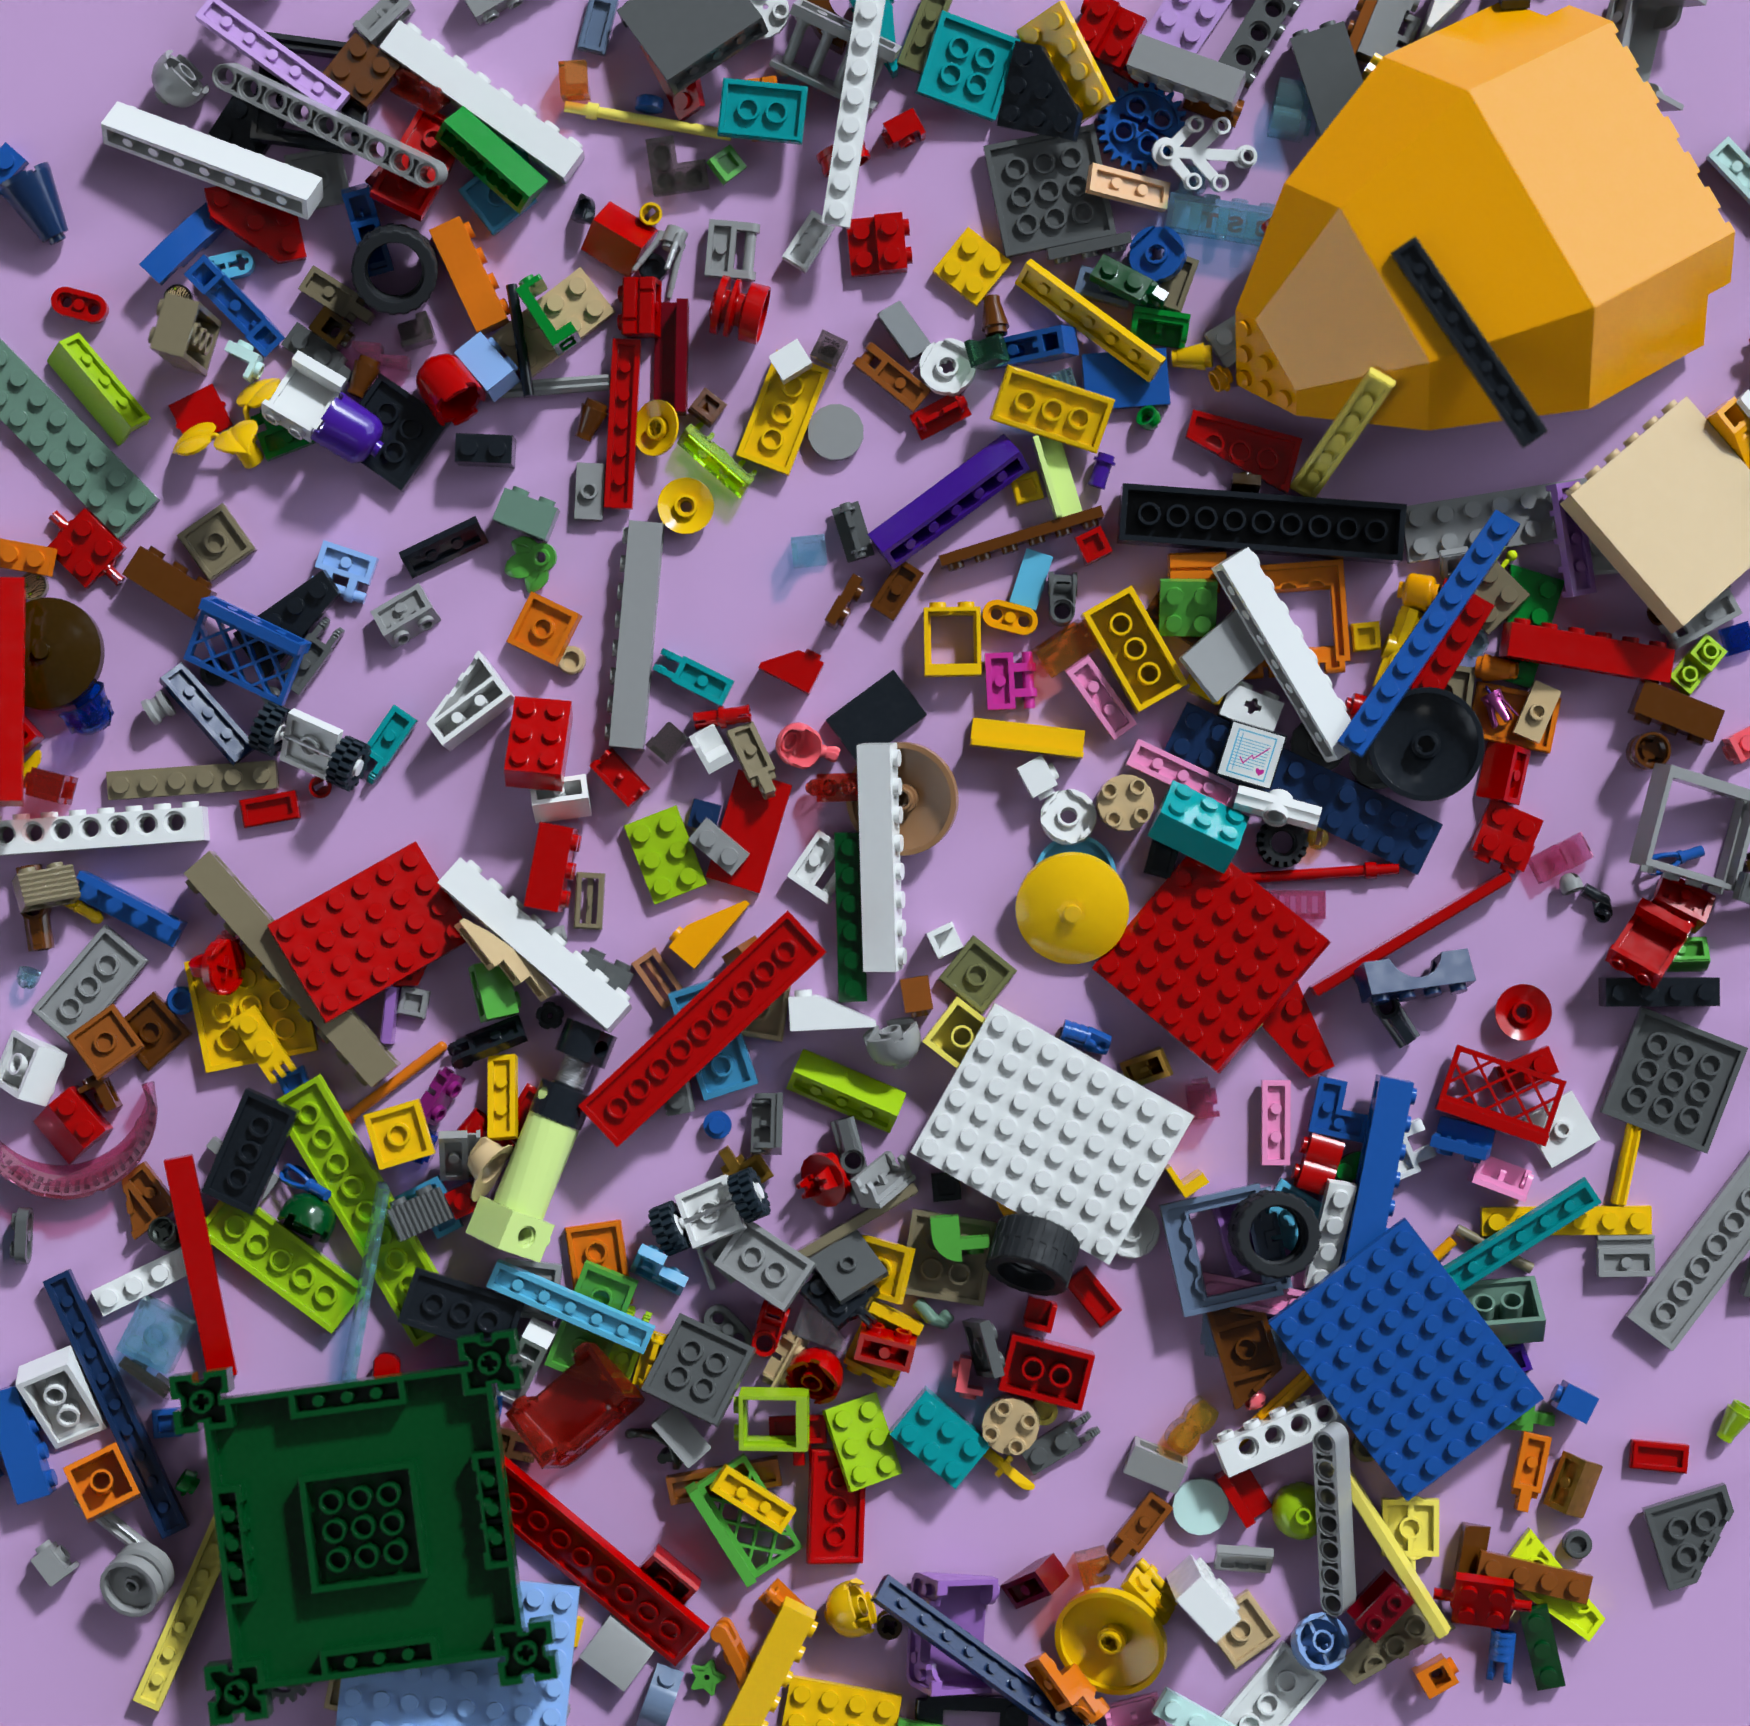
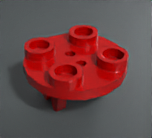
M823 1152L813 1153L803 1161L801 1181L796 1185L797 1189L804 1188L805 1193L801 1195L802 1199L811 1198L817 1204L825 1207L837 1206L845 1200L846 1195L851 1192L852 1185L847 1179L845 1170L840 1165L836 1154L832 1152L827 1154Z

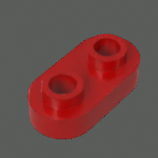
M60 287L54 291L51 297L53 309L60 315L91 324H99L107 318L109 313L107 302L99 295L70 287ZM71 298V306L64 307L65 299ZM95 305L99 306V312L92 315L91 308Z

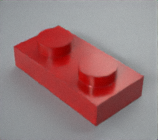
M1547 1045L1508 1061L1549 1076L1559 1072L1551 1050ZM1500 1065L1495 1066L1498 1077L1505 1076ZM1505 1067L1508 1074L1515 1071ZM1519 1072L1510 1077L1516 1090L1531 1084L1525 1073ZM1532 1076L1534 1082L1541 1080L1540 1078ZM1507 1079L1500 1081L1505 1093L1512 1092Z

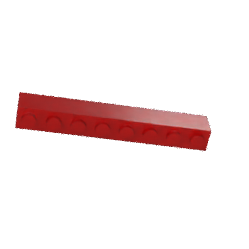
M0 577V806H24L26 582L24 577Z

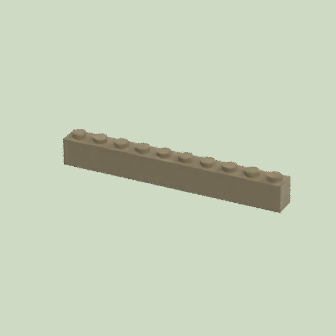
M208 851L183 873L188 878L186 881L187 886L195 894L200 892L207 900L204 904L208 910L215 916L219 914L225 920L224 928L233 937L238 935L244 942L242 945L244 951L251 958L256 956L263 965L260 968L271 980L275 977L282 985L279 988L281 993L289 1001L294 999L300 1006L298 1012L307 1022L313 1021L318 1026L317 1033L327 1044L332 1042L338 1049L335 1052L337 1057L345 1065L350 1063L357 1071L354 1075L363 1086L376 1087L401 1065L353 1009L327 1024L324 1023L267 928V925L275 920L214 851Z

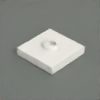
M1571 1090L1562 1094L1546 1147L1537 1144L1550 1168L1557 1166L1601 1140ZM1553 1101L1546 1104L1549 1111L1551 1109ZM1543 1106L1529 1114L1534 1125L1545 1127L1548 1116ZM1526 1117L1522 1118V1121L1528 1122Z

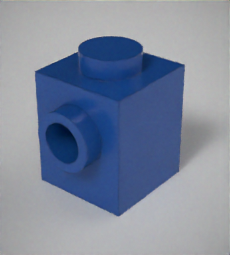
M1562 1380L1561 1384H1557L1554 1387L1550 1399H1552L1550 1405L1585 1424L1588 1423L1599 1401V1398L1565 1380Z

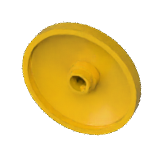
M1081 852L1059 853L1037 863L1022 880L1016 897V920L1023 938L1038 954L1058 963L1081 964L1103 956L1117 944L1127 926L1129 900L1123 881L1117 872L1106 862Z
M1098 1587L1078 1593L1066 1603L1055 1625V1646L1063 1665L1067 1667L1075 1663L1089 1682L1095 1686L1097 1692L1129 1695L1145 1689L1157 1678L1167 1657V1637L1163 1625L1155 1612L1138 1597L1120 1589Z

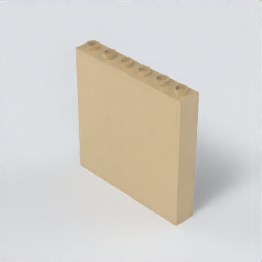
M1687 396L1678 403L1673 399L1661 409L1664 413L1661 418L1658 419L1656 416H1653L1642 426L1645 431L1640 436L1635 432L1623 442L1626 448L1621 452L1617 448L1603 459L1607 464L1602 468L1598 465L1584 475L1587 481L1582 485L1577 481L1565 491L1568 497L1560 503L1671 634L1687 624L1750 568V469Z

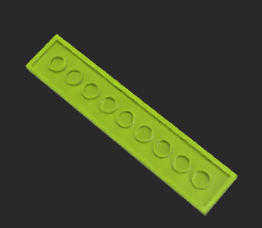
M319 1074L278 1098L277 1101L300 1111L291 1130L290 1137L317 1183L331 1191V1196L328 1199L330 1205L397 1318H399L415 1268L420 1267L438 1273L417 1235L402 1242L397 1241L385 1214V1210L391 1208L389 1202L395 1200L324 1078ZM402 1324L415 1347L436 1336V1334Z

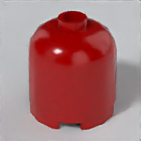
M445 353L428 358L416 375L418 392L441 426L448 422H453L456 426L468 421L477 414L476 406L480 401L484 402L486 400V392L455 355Z

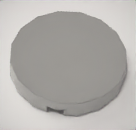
M829 404L820 408L812 416L808 426V439L812 449L821 457L830 461H842L852 457L860 448L864 438L863 424L859 415L851 408L842 404Z

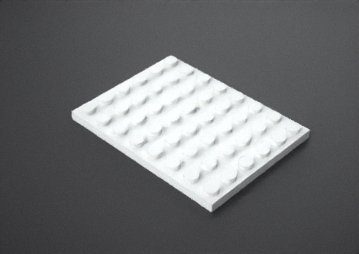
M994 1003L910 1153L1018 1214L1038 1216L1060 1224L1076 1236L1080 1249L1110 1265L1194 1115Z

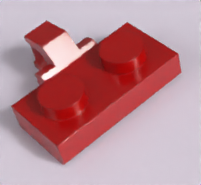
M823 1413L810 1414V1443L808 1450L812 1449V1444L827 1443L826 1422ZM796 1415L769 1416V1435L796 1436ZM793 1452V1466H804L806 1464L805 1452Z

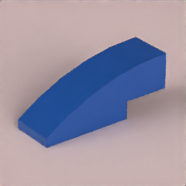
M367 183L341 189L357 245L359 241H362L365 234L381 225L374 200L370 198V187ZM387 244L378 247L372 253L368 261L369 277L394 271Z

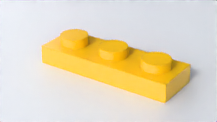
M516 1054L488 1057L487 1137L492 1141L518 1139V1056Z
M724 1464L709 1487L714 1493L782 1534L797 1511L794 1506L727 1464Z

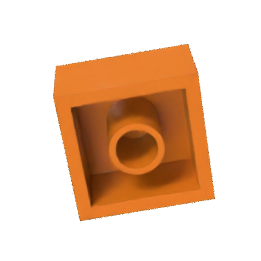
M116 1442L63 1467L67 1480L88 1523L141 1497L140 1491Z

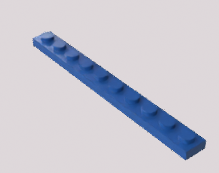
M1498 510L1494 511L1338 739V744L1361 758L1364 756L1519 529L1520 523Z

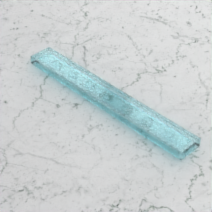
M377 1181L341 1381L356 1379L390 1194L387 1182Z

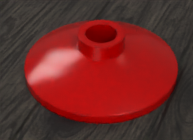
M1518 984L1506 989L1500 995L1495 1006V1018L1501 1031L1508 1037L1527 1041L1539 1037L1546 1031L1551 1022L1552 1007L1548 997L1542 990L1532 985ZM1519 1007H1524L1526 1009V1015L1524 1017L1520 1018L1517 1015V1009Z

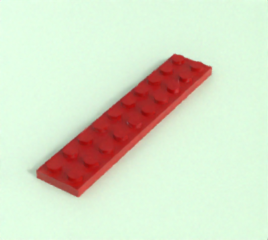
M787 910L581 1102L578 1107L616 1147L620 1146L827 951Z
M504 1455L514 1533L574 1583L581 1586L580 1588L676 1666L706 1634L710 1626Z

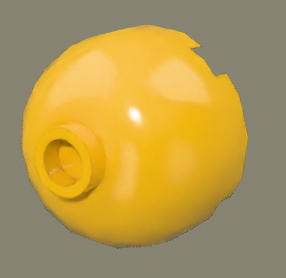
M857 1578L835 1586L827 1597L826 1609L824 1611L827 1624L832 1626L837 1633L848 1638L861 1637L874 1632L875 1629L872 1628V1624L877 1623L875 1604L871 1601L872 1596L869 1591L864 1594L860 1587L864 1583Z

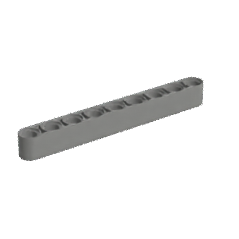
M219 64L212 72V80L219 89L413 183L429 188L441 185L447 179V167L440 160L241 64ZM228 69L233 74V80L231 83H229L226 79V72ZM253 81L258 85L256 96L251 91ZM278 93L283 97L284 101L281 108L276 103ZM303 105L307 107L309 112L307 120L301 115ZM328 118L332 119V121L334 122V129L332 132H330L326 127V121ZM353 130L359 134L358 144L352 141L351 134ZM378 142L382 143L385 148V153L382 157L377 153L376 147ZM404 154L410 159L408 169L403 166L401 161ZM429 166L435 171L434 181H431L427 176Z

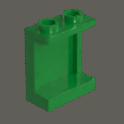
M533 274L528 275L518 283L519 287L515 290L558 356L582 341L571 321L556 331L536 301L535 297L548 289L540 274L535 277Z

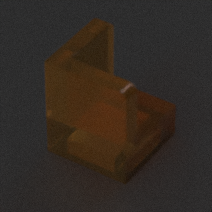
M558 61L562 101L591 100L587 61Z

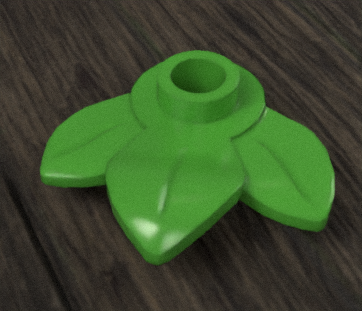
M522 536L516 538L511 542L516 554L507 561L504 570L505 574L512 578H524L527 592H536L548 582L549 570L556 564L557 553L550 544L537 543L531 537ZM540 552H543L546 556L544 562H540L538 558Z

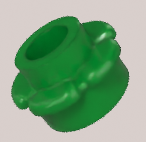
M185 1469L179 1477L175 1489L181 1492V1496L186 1495V1493L193 1494L198 1487L200 1479L197 1478V1471L192 1472L189 1469Z

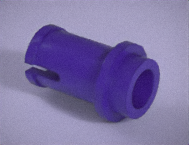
M1099 452L1097 457L1094 456L1096 462L1088 485L1105 490L1111 467L1116 464L1113 462L1114 456Z

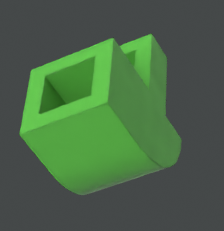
M958 1213L930 1216L933 1244L937 1251L945 1258L962 1262L961 1250H967V1254L984 1253V1248H990L988 1234L960 1236Z

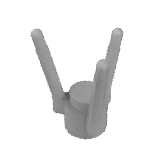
M672 224L667 225L665 232L662 230L658 231L655 240L632 267V272H637L661 242V248L669 253L664 267L665 270L670 269L674 260L666 295L668 300L673 295L682 253L686 246L685 241L688 236L684 229Z

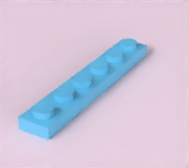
M501 1259L497 1260L486 1286L641 1354H644L656 1327Z

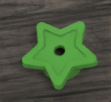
M713 1658L702 1666H691L695 1676L691 1685L692 1690L704 1689L713 1696L716 1684L726 1679V1675L716 1669ZM709 1675L710 1678L706 1680L704 1676Z

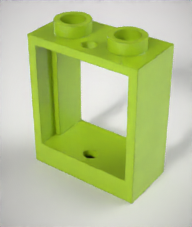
M741 1387L739 1396H734L733 1404L734 1414H739V1424H734V1441H739V1451L808 1452L810 1443L809 1388ZM748 1400L796 1401V1436L749 1435Z

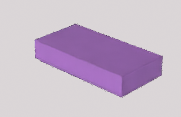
M391 986L385 990L380 1042L385 1044L395 1043L398 1015L396 1013L400 995V987Z

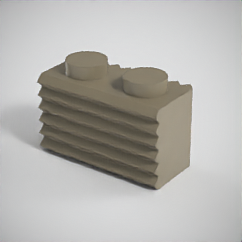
M54 862L48 864L46 869L36 870L35 867H26L20 869L12 880L20 913L73 904L81 896L72 864L63 865V862Z

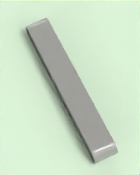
M1331 1422L1315 1433L1312 1447L1320 1603L1325 1613L1329 1616L1337 1617L1356 1601L1349 1435L1344 1425L1339 1422Z

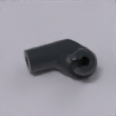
M1586 883L1584 889L1580 892V896L1592 902L1594 915L1598 922H1608L1613 915L1609 895Z

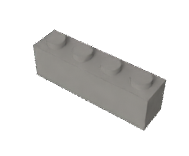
M1140 33L1126 64L1128 74L1135 81L1140 83L1152 82L1165 92L1172 93L1174 90L1182 93L1183 97L1190 101L1199 102L1201 100L1207 102L1211 108L1221 112H1225V110L1234 111L1246 82L1245 71Z

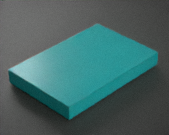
M723 78L717 135L720 137L802 145L808 86Z

